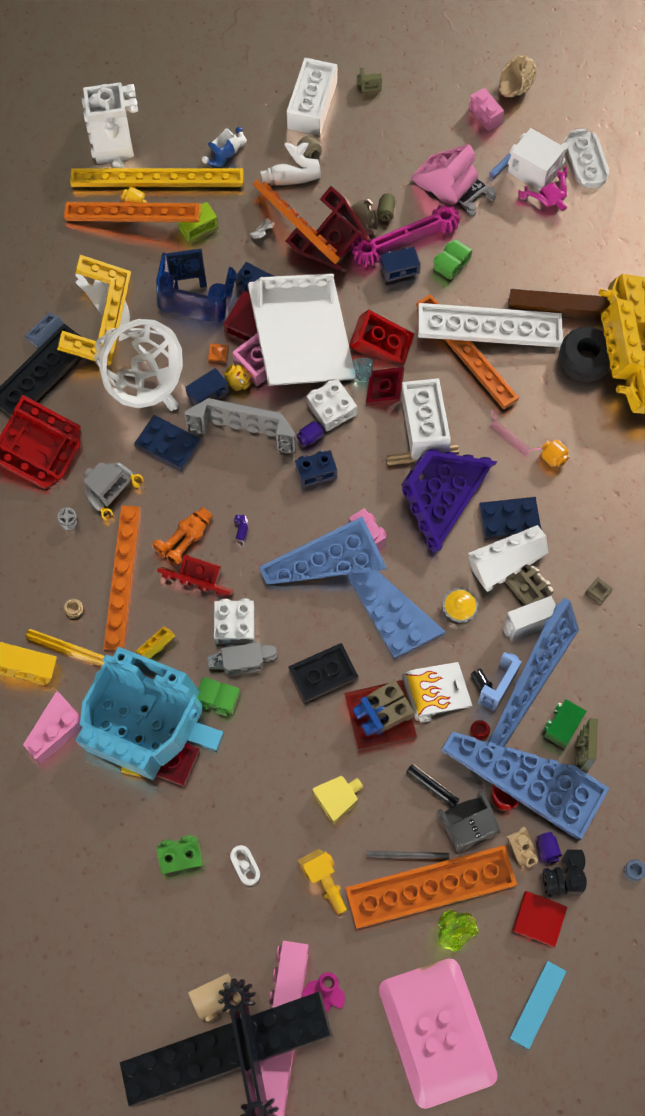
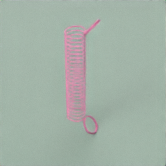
M496 423L491 424V425H490L491 429H492L493 427H495L496 425H498V424H496ZM501 426L494 431H496V433L501 431ZM542 448L531 449V451L542 450Z

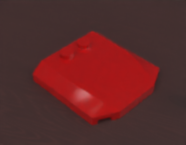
M22 395L12 416L0 434V466L43 489H47L63 478L78 452L81 441V426Z

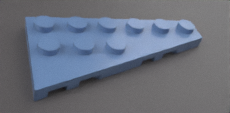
M360 517L260 566L259 569L266 584L272 585L386 570L387 567L364 518Z
M371 571L347 575L394 660L446 634L445 630L380 572Z

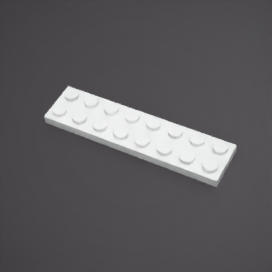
M419 303L418 337L560 347L563 342L562 313Z

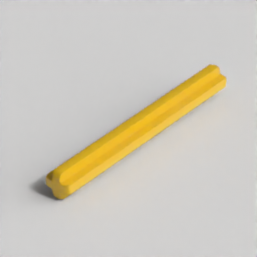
M29 629L26 633V639L100 667L105 664L103 662L104 656L32 629Z

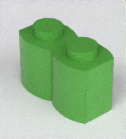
M456 239L448 242L444 251L435 256L433 260L434 270L452 280L471 259L472 249Z
M202 677L198 688L200 693L197 698L202 704V709H216L218 714L227 716L228 714L233 715L241 692L237 687Z

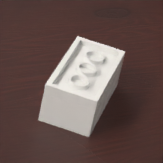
M304 58L287 109V129L318 136L321 135L337 85V64Z
M439 378L402 382V405L412 460L419 459L429 449L438 450L439 453L449 452L451 438Z

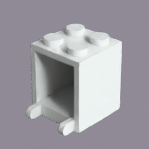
M530 128L527 133L522 134L517 145L514 144L510 150L511 157L508 161V173L540 191L544 186L550 184L557 175V170H561L565 163L564 154L569 144L563 142L560 145Z

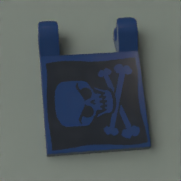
M202 248L166 253L172 292L179 291L178 280L199 278L200 288L207 287Z

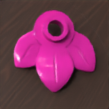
M330 972L323 973L318 980L310 981L302 993V997L320 992L326 1013L331 1009L332 1005L342 1008L345 1001L344 992L338 987V978ZM331 980L332 986L327 988L324 986V982Z

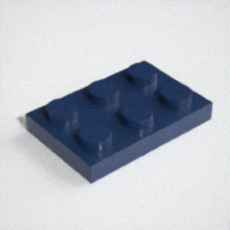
M153 415L134 444L135 447L183 471L201 444V439Z
M536 497L479 503L485 540L507 538L537 525L541 529Z

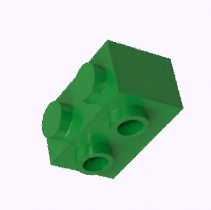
M567 699L564 700L563 704L558 703L553 712L556 714L554 720L549 719L543 729L547 731L544 738L565 749L587 711Z

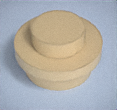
M70 599L64 605V612L70 618H77L83 612V604L77 599Z

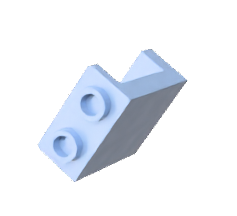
M503 653L498 667L506 671V674L496 691L486 685L483 687L478 700L480 705L496 712L522 663L516 655Z

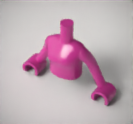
M563 167V172L559 171V169L557 170L561 189L555 183H550L540 190V194L530 191L528 186H524L525 191L518 189L519 198L526 199L528 196H532L545 206L557 205L561 211H565L567 206L563 200L567 197L565 180L567 178V167Z

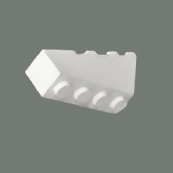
M537 525L472 551L468 555L471 571L488 592L493 589L492 586L494 584L503 583L506 581L507 576L512 573L517 574L521 571V567L526 564L531 565L549 552L546 535Z

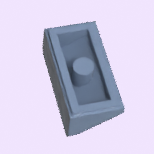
M48 313L25 335V338L39 348L64 323L59 316Z

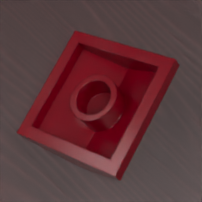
M404 367L370 371L366 404L389 407L401 401Z

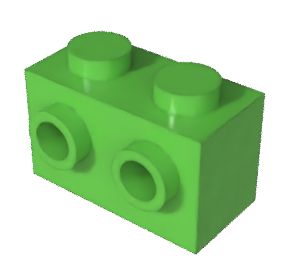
M186 835L177 841L167 839L157 845L161 874L202 866L198 836Z

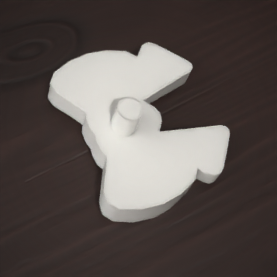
M268 218L263 220L261 225L250 233L253 239L266 235L265 230L273 228L275 223L271 222Z

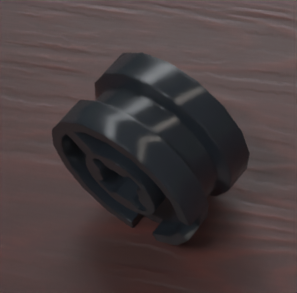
M555 867L554 870L544 868L542 871L545 894H549L546 897L553 898L554 895H558V897L565 896V882L561 867Z

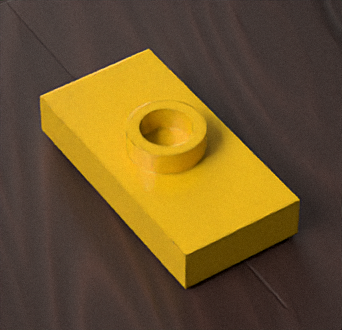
M164 626L140 646L135 653L150 659L156 653L161 652L164 646L175 637V634Z

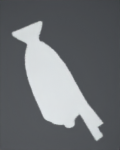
M75 274L79 279L75 283L88 295L99 313L103 315L109 284L94 280L95 283L90 286L83 275ZM126 301L120 326L130 322V313ZM121 333L119 341L125 340L129 336Z

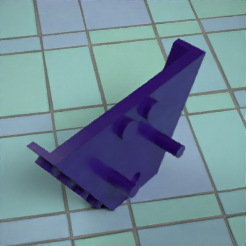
M435 449L427 450L416 461L401 484L402 492L408 498L410 509L416 515L419 522V529L424 533L427 539V546L433 553L441 550L443 547L442 542L490 468L496 465L498 461H492L489 457L474 458L473 455L469 454L459 456L455 452L439 453ZM421 474L423 475V479H422V480L419 479V476H420Z

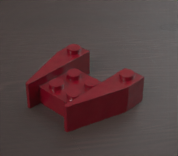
M330 186L319 200L330 208L332 212L316 230L318 232L316 236L320 234L328 241L326 245L331 244L337 250L335 254L340 258L336 264L332 262L297 227L285 242L299 254L346 273L347 270L339 262L360 237L371 243V239L349 200L334 187Z

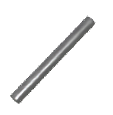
M366 851V859L449 860V853Z

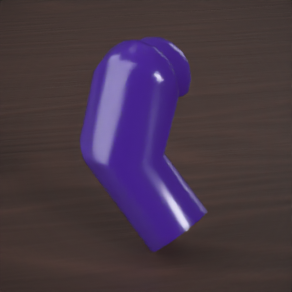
M237 514L234 518V523L239 524L236 539L245 541L248 530L247 517Z

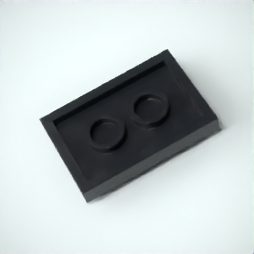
M342 643L288 666L304 703L359 678Z

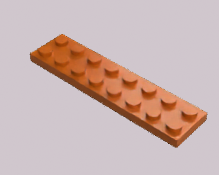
M502 845L345 887L357 930L517 886V882L506 847Z

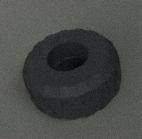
M579 327L570 331L565 336L560 346L559 360L562 369L567 375L578 381L589 382L599 380L610 370V360L607 353L606 338L602 330L594 327ZM579 351H590L595 357L585 358L579 354Z

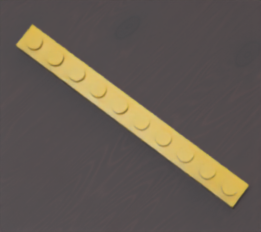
M71 168L70 184L71 187H243L244 170L243 168Z

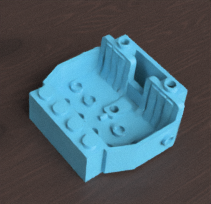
M118 647L113 657L109 655L104 656L103 662L105 664L96 673L94 682L82 701L80 718L82 729L75 741L86 752L154 780L161 765L164 766L183 749L202 713V704L197 698L200 691L186 673ZM144 674L154 677V680L146 677Z

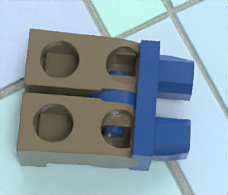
M396 680L361 698V703L353 708V713L357 719L366 715L370 719V721L362 724V728L367 736L376 732L379 735L405 720L408 721L414 718V711L406 697H404Z

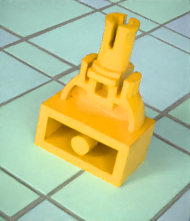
M317 849L297 860L309 882L313 884L319 881L324 890L322 896L329 900L335 914L338 915L346 911L347 908L339 893L341 887L339 885L335 886L330 876L331 873L335 872L332 867L335 863L331 855L327 854L326 851L323 852Z

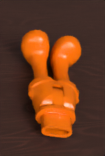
M204 507L198 512L194 511L192 515L178 523V529L167 541L155 540L152 543L153 548L162 558L166 557L171 565L178 567L182 563L181 556L193 541L197 542L200 540L213 515ZM185 536L181 544L175 550H171Z

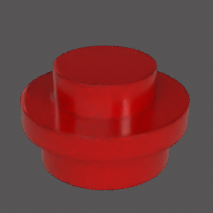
M483 720L473 722L470 727L471 736L476 738V740L486 739L490 734L488 723Z

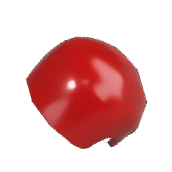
M495 785L492 786L490 799L497 809L510 811L519 805L520 802Z

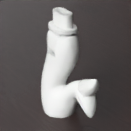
M291 143L284 144L295 162L302 168L288 164H278L271 167V169L267 168L265 171H260L262 183L265 181L270 186L295 185L321 178L318 159H309L303 155L309 143H301L297 147Z

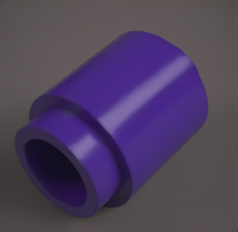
M312 421L300 429L296 437L303 447L306 445L310 446L324 436L323 432L325 430L320 422Z
M552 832L538 835L536 844L542 862H547L548 865L559 862L562 854L556 836H553Z

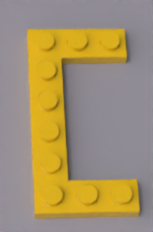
M79 255L75 270L76 274L109 284L97 337L98 340V338L106 335L107 330L119 328L131 271ZM65 331L61 332L57 350L95 361L94 355L97 353L95 348L96 341ZM116 340L107 356V365L109 366L112 363Z

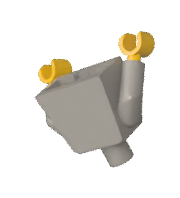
M99 463L94 470L88 468L84 472L87 499L97 511L100 510L102 518L106 522H108L107 518L104 517L106 513H110L112 517L114 516L110 509L104 508V505L108 507L130 482V479L134 488H140V485L135 480L143 483V477L140 474L133 475V472L121 463Z

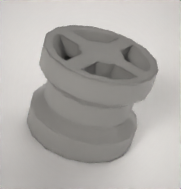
M63 508L58 513V521L64 530L70 531L77 527L78 517L72 508Z

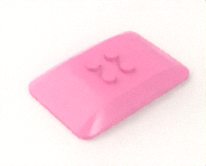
M444 959L382 981L379 986V994L414 1100L420 1108H431L490 1087L497 1081V1071L460 966L454 959Z

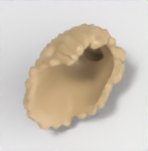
M518 55L507 62L504 69L501 70V75H499V92H501V95L512 98L529 90L534 83L536 75L534 60L528 58L527 55L524 57Z

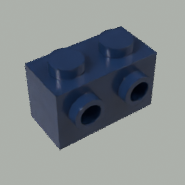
M405 247L398 251L386 252L380 255V267L386 282L420 274L421 263L415 247Z
M245 262L235 276V284L241 292L246 291L249 293V282H255L260 277L276 276Z
M216 368L185 387L186 394L194 405L208 398L222 399L229 393L227 381Z
M322 450L314 455H304L295 460V469L301 487L337 477V467L331 450Z

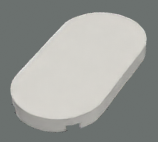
M575 129L569 133L565 140L569 144L566 153L575 180L583 187L598 188L607 181L609 175V167L600 141L595 133L588 132L589 130Z

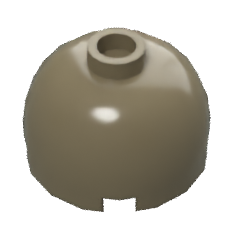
M370 199L361 200L352 206L368 235L376 234L377 232L374 229L378 227L375 210H371L370 205H373Z

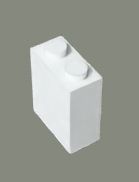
M552 596L508 612L503 626L505 636L509 637L511 642L542 631L545 621L551 618L556 606Z

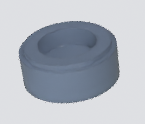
M636 859L630 860L624 867L625 876L631 881L641 880L645 876L644 863Z

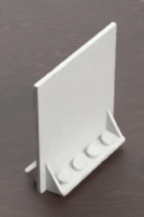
M334 274L260 277L255 282H249L248 288L269 386L334 381L337 378L339 381L356 379L333 279Z

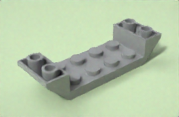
M210 398L185 411L187 429L193 434L206 435L209 422H212L215 425L223 424L234 429L242 428L253 433L261 432L268 436H276L277 450L283 453L296 452L295 432L281 413Z

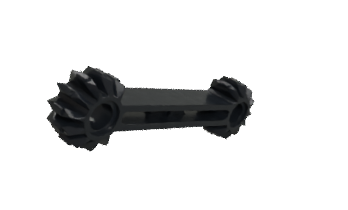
M233 978L230 983L225 982L223 984L225 990H219L218 993L223 998L219 999L218 1003H224L225 1006L222 1008V1011L225 1012L230 1009L248 1103L241 1105V1109L245 1113L240 1116H256V1107L263 1110L264 1116H277L273 1113L277 1112L279 1108L276 1106L272 1107L271 1105L275 1099L272 1098L269 1101L266 1099L248 1005H255L256 1002L250 998L256 996V992H249L252 984L250 983L245 986V979H240L238 982L236 978ZM234 992H238L241 995V1002L239 1004L233 1000Z

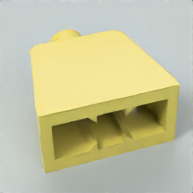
M340 776L314 787L312 794L332 824L335 825L357 805L358 798L355 793L363 789V785L358 778L347 783L344 777Z

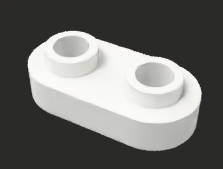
M242 845L233 848L230 858L241 882L246 886L256 885L260 880V871L250 850ZM238 855H245L244 860L239 861L237 859ZM249 872L254 874L252 879L246 877Z

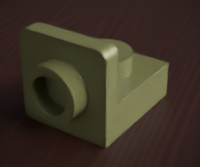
M360 68V74L357 75V84L361 85L362 92L382 90L381 73L364 75V68Z

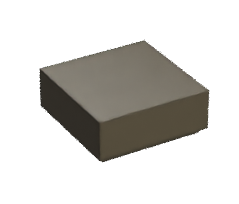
M597 577L585 593L601 605L613 591V588Z

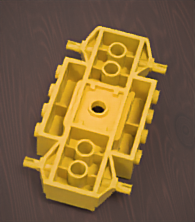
M622 273L609 284L608 290L600 288L598 291L599 296L607 297L610 302V306L601 313V320L603 322L612 377L627 380L626 386L618 385L616 387V392L626 395L633 413L645 414V277Z

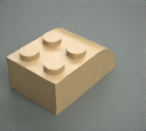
M229 973L188 992L194 1008L203 1023L208 1022V1024L216 1022L220 1019L219 1015L225 1013L222 1011L225 1004L218 1003V1000L223 998L218 992L219 990H225L223 986L225 982H231L232 978ZM234 992L233 1000L239 1004L241 1002L239 994Z

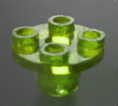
M447 910L440 916L438 940L447 949L459 951L466 942L475 937L479 932L477 921L470 913L457 914L454 910Z

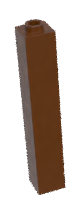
M510 289L508 309L562 313V318L602 321L601 313L610 306L608 298L604 296Z

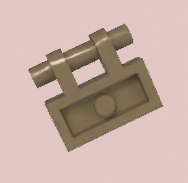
M532 564L524 566L528 571L527 573H524L521 569L517 574L512 573L506 577L505 582L524 606L544 599L541 593L543 591L548 596L554 593V590L550 587V582L545 580L540 575V570ZM534 578L539 585L535 586L530 579Z

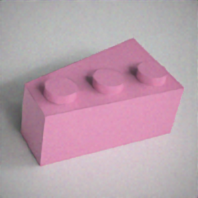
M56 691L23 746L41 765L82 729L80 726L81 716Z

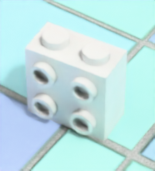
M338 378L334 381H328L323 387L318 390H312L306 396L307 406L318 422L322 424L325 432L357 415V405Z
M247 598L239 599V601H231L230 599L214 601L215 645L245 644L249 641H255L254 601H250Z

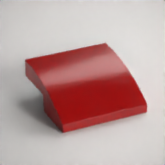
M524 891L512 931L528 939H534L550 947H556L567 906Z

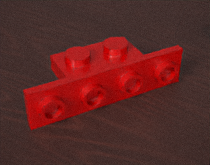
M184 555L179 572L165 567L157 569V572L162 573V577L172 580L174 577L180 579L182 584L191 585L192 583L198 585V589L204 591L211 589L216 591V595L227 597V595L234 593L232 589L217 585L222 566L189 555Z

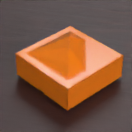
M211 343L208 362L227 364L229 345Z

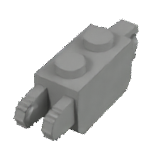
M249 641L245 645H226L225 648H221V652L207 656L209 669H224L227 675L232 676L261 671L264 667L263 663L277 659L278 653L273 645L261 646L260 642Z

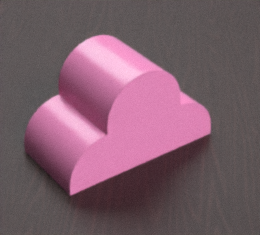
M470 144L432 154L410 178L423 190L432 191L443 203L454 205L478 179V173L472 164L475 161L474 150Z

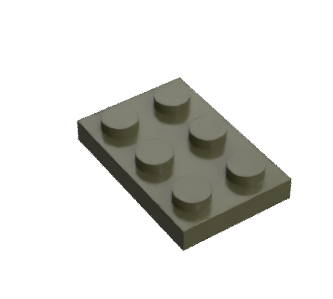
M589 718L588 722L583 725V730H580V735H577L576 747H580L579 755H576L575 765L585 773H588L597 758L598 719Z

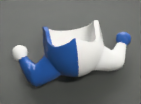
M237 127L235 130L238 137L226 128L213 142H209L208 146L215 153V160H210L207 156H203L202 162L213 168H222L227 158L233 157L238 149L246 144L242 128Z

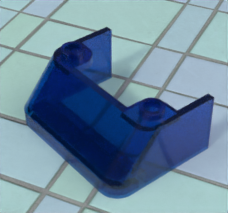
M162 253L156 279L157 306L166 313L216 324L223 323L227 318L237 273L233 267H229L225 284H213L209 288L208 296L175 289V279L168 271L166 253Z

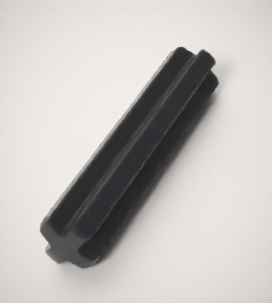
M414 764L409 766L406 773L450 807L454 808L458 804L459 798Z

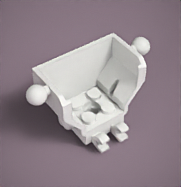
M120 82L84 87L82 104L83 108H85L84 119L87 132L90 133V144H93L91 148L92 158H96L97 165L112 163L111 168H125L123 161L130 160L134 156L126 111L138 112L134 84L122 86Z

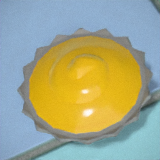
M463 587L448 591L447 595L443 596L441 603L446 617L458 623L468 622L478 614L480 607L475 593H471L469 589H464Z

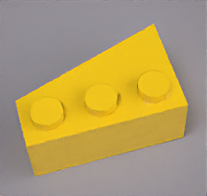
M0 642V675L31 680L42 685L50 682L57 656Z

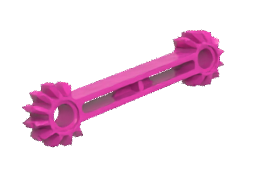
M447 204L444 207L439 205L437 209L432 211L431 216L371 240V243L360 238L359 242L357 241L352 248L353 259L358 261L359 266L361 264H364L365 267L368 264L374 266L375 262L379 263L380 255L386 252H392L440 231H443L444 235L447 231L452 233L453 230H457L460 223L459 212L454 210V206L449 208Z

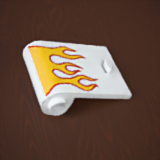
M458 662L414 669L402 674L415 720L420 721V723L431 721V717L436 713L473 706Z

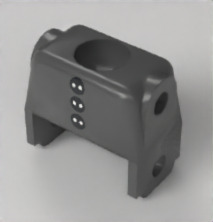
M483 791L478 792V798L459 803L454 808L451 807L445 812L442 809H439L437 812L439 820L457 852L472 848L501 833Z

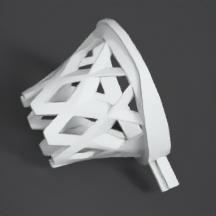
M136 319L121 325L119 328L109 329L106 331V335L98 338L95 344L97 353L94 355V359L100 368L103 384L108 394L119 403L134 408L153 406L161 401L164 402L170 411L178 408L179 404L171 395V392L179 381L183 367L182 348L175 333L169 327L156 320ZM136 326H144V328H133V327H136ZM123 333L135 339L131 343L139 355L131 357L129 362L132 369L122 368L115 374L107 369V356L114 341ZM150 333L163 335L165 340L158 345L149 339ZM147 342L154 346V348L146 351L140 344ZM162 352L168 357L169 367L159 369L155 358ZM146 360L152 370L141 371L138 362ZM124 375L135 377V385L128 383L124 379ZM157 376L159 385L155 389L144 388L145 378ZM125 386L137 389V396L128 395L122 389Z

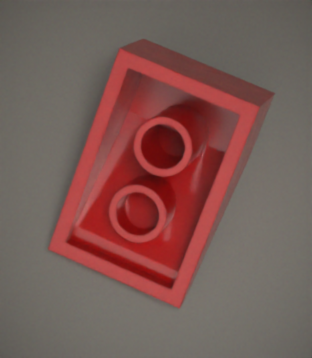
M368 309L359 316L349 347L363 355L403 366L414 333Z

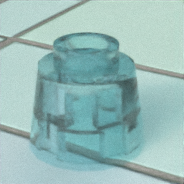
M358 358L353 361L355 376L358 380H369L372 376L373 360Z

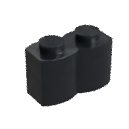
M566 850L562 856L561 867L565 874L566 896H581L586 889L587 879L583 871L586 860L582 850Z

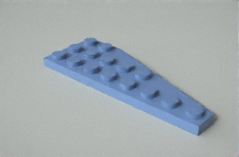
M563 598L560 604L558 603L555 606L551 618L545 621L538 641L521 676L517 679L514 691L488 742L505 747L579 631L570 600Z
M452 732L441 748V751L577 840L583 838L609 790V787L574 765H566L553 759L548 760L537 757L535 754L510 747H501L495 743L476 740L474 737Z

